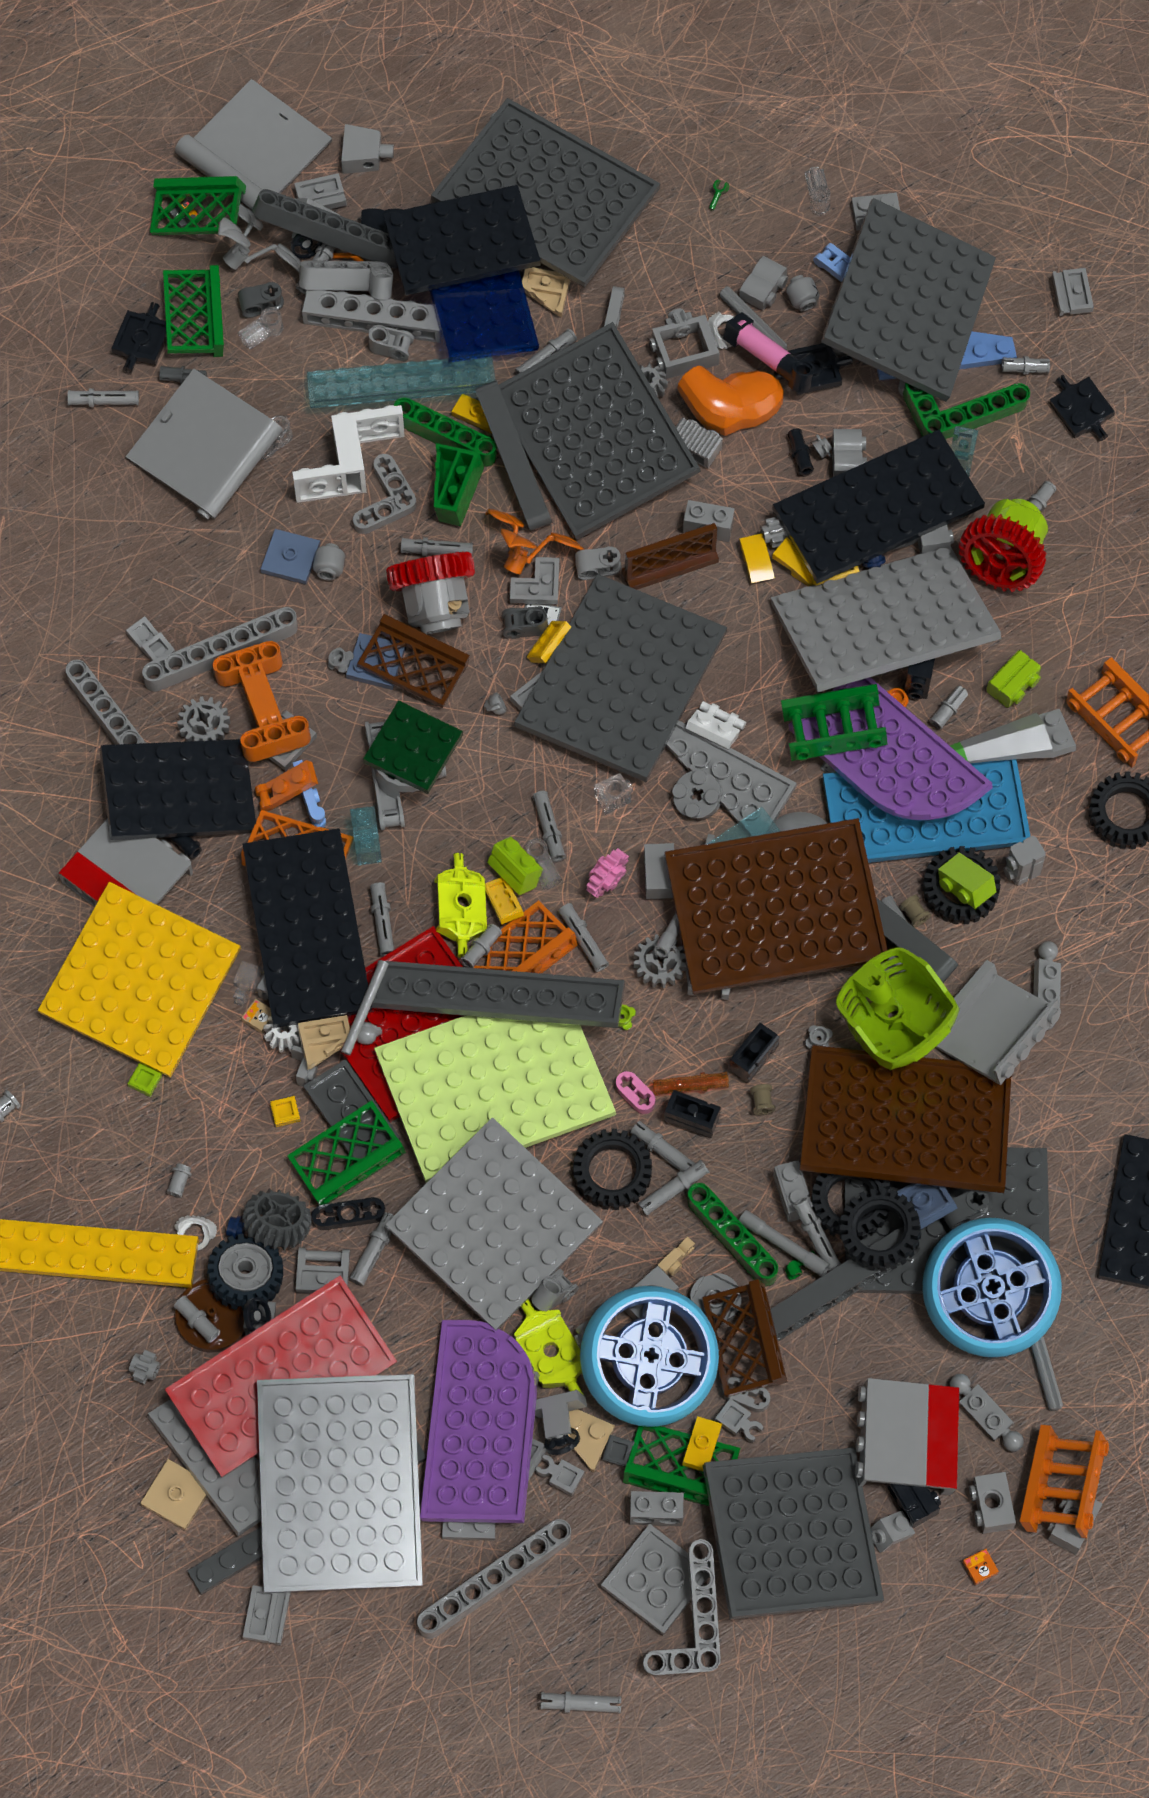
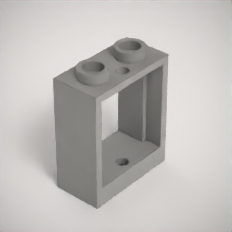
M706 315L694 317L685 322L679 321V324L672 323L652 329V338L649 339L652 352H656L658 356L656 358L657 366L659 365L660 372L665 371L666 379L684 375L698 365L705 368L719 365L720 353ZM690 326L692 329L691 333H698L704 352L670 361L663 341L676 338L675 331L678 328ZM682 329L680 333H686V330Z

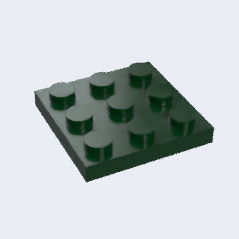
M398 700L364 756L363 763L428 794L461 740L463 731Z

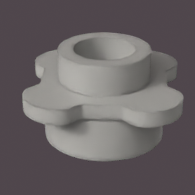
M818 434L815 435L817 440L812 442L820 457L824 458L828 455L831 458L832 456L829 451L832 447L825 437L821 439Z
M340 647L336 648L329 654L328 667L331 670L338 669L339 672L345 673L348 670L350 661L354 658V654L351 651L346 652Z
M816 1025L809 1027V1038L805 1041L807 1048L812 1049V1045L830 1047L828 1042L833 1036L830 1029Z

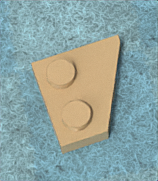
M347 1015L298 1023L297 1029L307 1070L312 1069L343 1048L350 1031Z
M578 1409L569 1411L571 1428L576 1429L580 1435V1442L573 1451L580 1456L588 1469L594 1472L615 1425ZM568 1434L572 1439L576 1438L575 1434Z

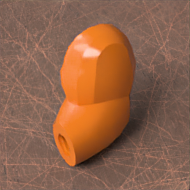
M698 365L686 372L677 386L681 397L700 424L706 430H714L723 436L740 429L756 427L768 421L783 405L784 391L781 383L773 375L762 371L737 372L721 380L705 367Z

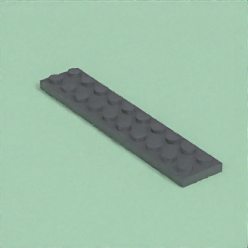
M385 961L389 965L372 1003V1008L618 1028L625 981Z

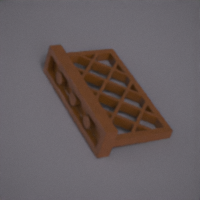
M712 523L626 552L625 567L622 568V574L627 586L638 590L719 563V557L716 552V524Z
M383 614L377 630L357 663V667L443 708L462 673L468 667L470 655ZM382 634L391 639L392 645L380 648L377 640ZM407 646L412 649L414 655L401 658L398 648ZM394 649L397 660L385 663L382 652ZM378 654L381 664L372 666L365 661L368 656ZM428 656L433 659L434 666L422 668L420 658ZM416 660L419 670L406 673L403 663ZM399 664L403 674L398 676L390 675L387 667ZM450 667L457 672L454 677L444 679L441 669ZM437 670L440 680L428 683L425 673ZM421 675L424 685L415 687L410 684L408 678ZM442 685L445 693L439 699L431 694L430 688Z
M756 1279L749 1281L747 1285L702 1297L706 1316L713 1327L718 1343V1369L725 1397L773 1384L788 1383L765 1284ZM748 1292L749 1302L745 1309L733 1304L738 1294ZM722 1300L727 1303L720 1317L712 1312L710 1302ZM731 1306L742 1312L735 1325L724 1319ZM746 1315L753 1318L755 1326L750 1334L739 1328ZM722 1322L733 1328L726 1341L717 1335V1330ZM737 1331L748 1337L741 1350L730 1344ZM752 1339L758 1342L761 1347L756 1359L745 1353ZM727 1347L738 1352L731 1366L723 1361L722 1355ZM743 1355L754 1361L746 1375L735 1369ZM762 1357L764 1360V1364L760 1362ZM758 1364L766 1369L768 1379L757 1382L751 1378ZM733 1371L743 1376L744 1379L739 1387L730 1389L728 1380Z

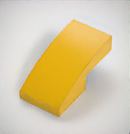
M763 534L739 538L750 584L774 579V572Z
M786 537L772 554V559L791 570V576L807 586H812L813 582L807 566L792 541Z

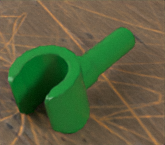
M718 179L714 182L715 193L709 206L710 210L714 211L721 194L728 192L730 187L728 182L724 184V188L719 190L721 180Z
M799 1260L789 1262L785 1269L790 1280L796 1279L803 1274L800 1269L803 1263Z

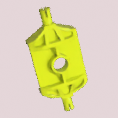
M459 853L453 854L454 868L443 871L434 879V883H437L439 911V925L436 928V932L456 941L458 946L457 956L459 958L463 957L468 951L467 943L480 937L487 929L485 878L480 873L464 867L463 853H460V855ZM458 897L466 898L469 906L464 907L460 905Z
M528 1299L521 1306L526 1314L525 1320L514 1333V1338L526 1352L534 1371L539 1373L540 1384L543 1388L564 1386L569 1391L578 1390L583 1394L576 1380L582 1373L580 1348L561 1317L560 1310L537 1311ZM549 1345L557 1347L559 1352L554 1357H548L544 1354V1349Z

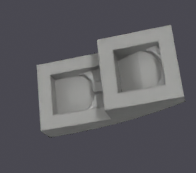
M145 616L126 630V634L151 661L175 652V649L161 632L158 633Z

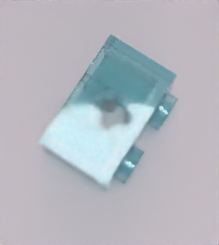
M375 807L350 809L357 865L382 862Z

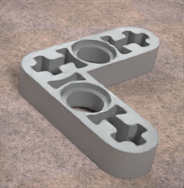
M380 454L374 459V471L389 497L354 514L353 526L356 532L360 534H367L411 514L416 509L415 494L395 460L388 454ZM381 463L388 465V475L385 468L380 466ZM392 480H399L402 483L396 489L391 488L388 484ZM402 493L407 502L410 501V505L406 506L405 503H402L400 496ZM381 508H388L391 510V514L382 517L378 514V511ZM360 519L367 521L368 524L364 525L363 523H360Z

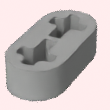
M738 1377L729 1378V1387L733 1388L734 1384L740 1386L743 1379ZM763 1387L744 1392L745 1395L740 1393L730 1397H725L723 1391V1396L727 1401L731 1398L742 1407L753 1412H763L769 1407L770 1393ZM758 1394L763 1395L762 1400L765 1403L760 1402L759 1405L754 1404L755 1399L748 1395L757 1397Z

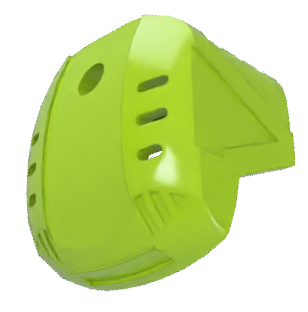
M904 948L887 950L869 960L847 980L836 999V1005L855 1041L879 1065L889 1070L907 1066L927 1055L951 1032L960 1011L954 997L929 963ZM893 956H898L881 964V962L885 959H888ZM897 963H902L885 971V969L889 966H892ZM901 970H906V971H903V972H901V973H899V974H896V975H894V976L888 978L891 974H893V973H895V972H898V971H901ZM866 997L869 998L870 1000H872L873 1002H872L871 1004H869V1002H868V1000L866 999ZM892 1011H898L894 1017H888Z

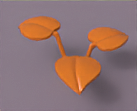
M487 509L485 515L491 514L496 519L509 523L513 528V532L502 528L500 530L510 548L508 558L503 567L513 573L521 575L525 564H530L532 559L549 541H557L564 545L584 550L574 539L553 532L537 547L530 540L517 534L518 526L524 527V523L515 516L494 509ZM521 546L532 548L535 550L529 556H527L528 551L521 548Z

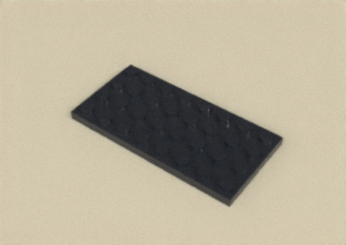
M937 430L774 503L772 509L815 582L818 584L985 507V502L940 430Z
M340 828L242 844L273 1028L338 1016L357 1015L368 989V981ZM371 1005L370 1010H369L368 1013L373 1012V1011H372V1005Z

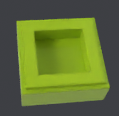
M139 1063L127 1083L128 1087L151 1097L162 1078V1073Z

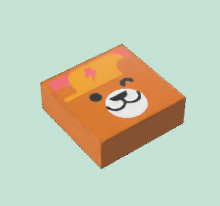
M987 1549L964 1559L962 1562L975 1585L999 1573Z

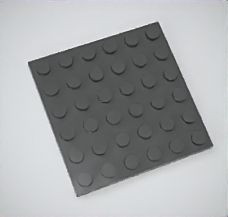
M855 1447L705 1462L703 1464L730 1620L875 1604L884 1601L863 1487L859 1486V1478L855 1476L856 1463L858 1462Z

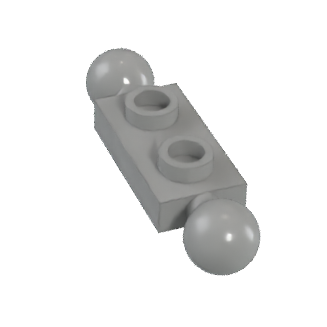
M1045 941L1038 949L1039 956L1042 959L1039 958L1034 963L1033 995L1049 1004L1056 998L1060 1006L1061 963L1053 962V959L1058 955V947L1051 941ZM1052 1024L1048 1030L1052 1029L1055 1024Z
M965 1374L954 1375L950 1380V1387H959V1394L965 1396L959 1401L995 1441L1002 1436L1004 1447L1011 1452L1020 1450L1024 1444L1023 1436L1019 1432L1009 1429L1014 1422L979 1384L972 1389L968 1376Z

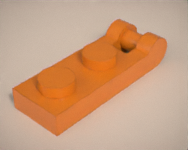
M305 760L269 782L257 785L255 792L260 797V810L270 811L318 784L313 763ZM272 792L273 797L270 798L269 794Z

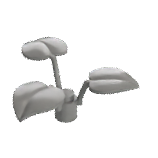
M242 204L239 206L238 215L248 223V227L243 234L240 228L228 218L224 217L220 221L218 235L229 237L237 242L223 256V260L234 270H237L244 261L248 264L252 259L268 251L275 250L281 258L300 273L301 261L291 250L280 243L278 245L273 244L251 256L248 255L251 243L247 235L253 226L261 230L263 224L260 219L254 216L251 210Z

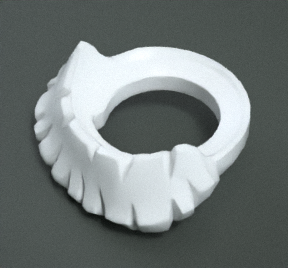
M717 312V314L715 313L709 318L708 323L717 347L727 349L732 345L723 339L717 327L734 316L722 315L720 312Z
M187 1215L179 1218V1221L176 1222L177 1224L174 1225L178 1235H184L186 1230L193 1224L203 1227L204 1239L198 1245V1251L204 1249L217 1234V1226L204 1217Z

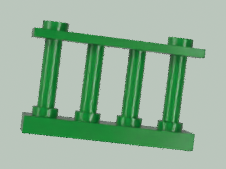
M877 684L781 700L784 722L792 721L796 741L789 743L791 761L888 745L886 727L877 728L873 708L874 706H880ZM864 708L868 730L853 732L849 711ZM840 713L844 734L829 736L825 715ZM816 717L820 738L805 741L801 719Z

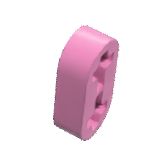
M622 1072L617 1076V1092L638 1113H650L655 1107V1095L632 1072ZM625 1080L626 1082H628L631 1080V1087L634 1089V1091H632L628 1086L623 1088L622 1081ZM637 1095H639L642 1099H646L648 1097L649 1105H639L640 1099Z

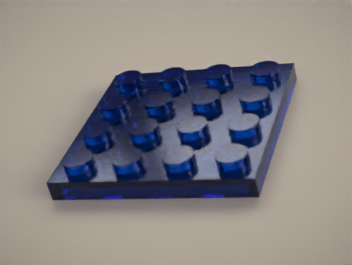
M519 271L429 290L448 362L538 351L539 342Z

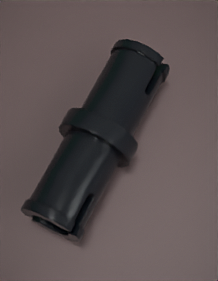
M799 428L792 429L787 434L792 446V457L796 459L800 475H809L814 470L809 456V446L805 444L802 430Z

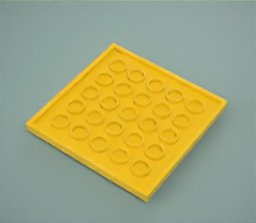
M109 882L42 1001L38 1012L171 1078L240 952L241 946Z

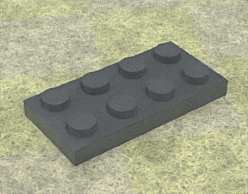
M346 1059L303 1085L304 1090L330 1127L372 1100L396 1137L400 1140L399 1135ZM372 1109L362 1115L361 1123L374 1125L376 1115ZM379 1121L378 1126L383 1127V1125ZM344 1126L341 1128L339 1137L353 1139L355 1127ZM359 1127L357 1140L370 1142L373 1130ZM377 1131L374 1143L383 1145L391 1140V1137L387 1132ZM341 1142L349 1154L351 1144ZM355 1145L353 1157L362 1159L367 1156L369 1147Z

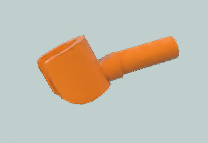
M349 252L333 253V259L346 258L353 261H364L360 256Z

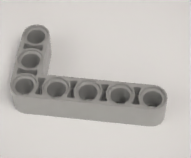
M695 1540L688 1548L695 1648L653 1650L648 1652L643 1658V1667L646 1672L652 1675L709 1672L715 1670L720 1664L713 1549L706 1540ZM703 1544L707 1547L708 1554L704 1559H698L694 1556L693 1548L695 1545ZM703 1570L709 1574L710 1580L707 1585L700 1586L696 1583L695 1575L698 1571ZM702 1597L708 1598L712 1604L710 1611L707 1613H702L697 1609V1602ZM704 1624L710 1625L714 1631L713 1636L709 1640H703L699 1636V1629ZM706 1651H710L715 1655V1663L710 1667H705L701 1663V1656ZM679 1653L686 1654L689 1659V1664L683 1669L677 1668L674 1664V1658ZM658 1655L662 1659V1666L659 1670L654 1671L648 1667L647 1661L650 1656Z

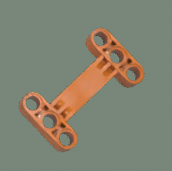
M266 641L221 655L213 662L215 679L220 686L227 687L241 683L258 727L245 732L240 738L243 756L251 762L304 747L311 740L309 724L305 717L294 716L282 719L266 677L267 674L278 671L283 665L280 646L274 641Z

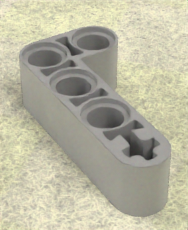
M312 260L300 263L299 287L302 289L369 291L370 295L375 299L386 300L391 298L393 273L387 263Z

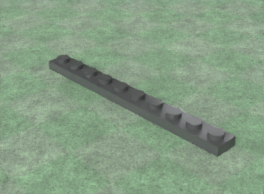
M417 1442L419 1465L426 1461L427 1456ZM259 1527L188 1570L201 1595L262 1559V1528Z

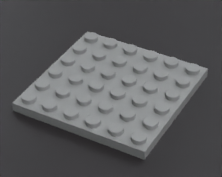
M492 1117L385 1224V1227L479 1317L495 1330H498L535 1293L542 1281L552 1275L603 1224V1221Z

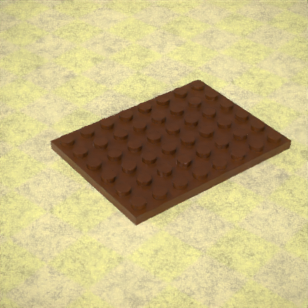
M859 818L665 851L664 853L692 994L865 965L875 956L887 951Z
M812 1045L800 1170L1004 1193L1011 1076L999 1085L960 1061L922 1057L917 1062L907 1066L889 1070L879 1065L866 1051Z

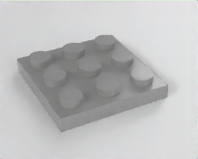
M649 1524L603 1581L601 1588L664 1636L691 1601L688 1553ZM703 1570L698 1571L695 1575V1581L700 1586H703L709 1578V1574Z

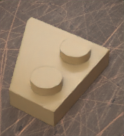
M532 267L524 271L521 291L557 316L562 317L570 279L556 271Z

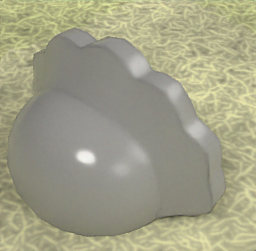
M498 692L490 695L485 701L484 708L487 711H493L497 715H502L507 711L505 703Z
M364 1022L357 1041L364 1045L373 1043L377 1036L382 1034L381 1027Z

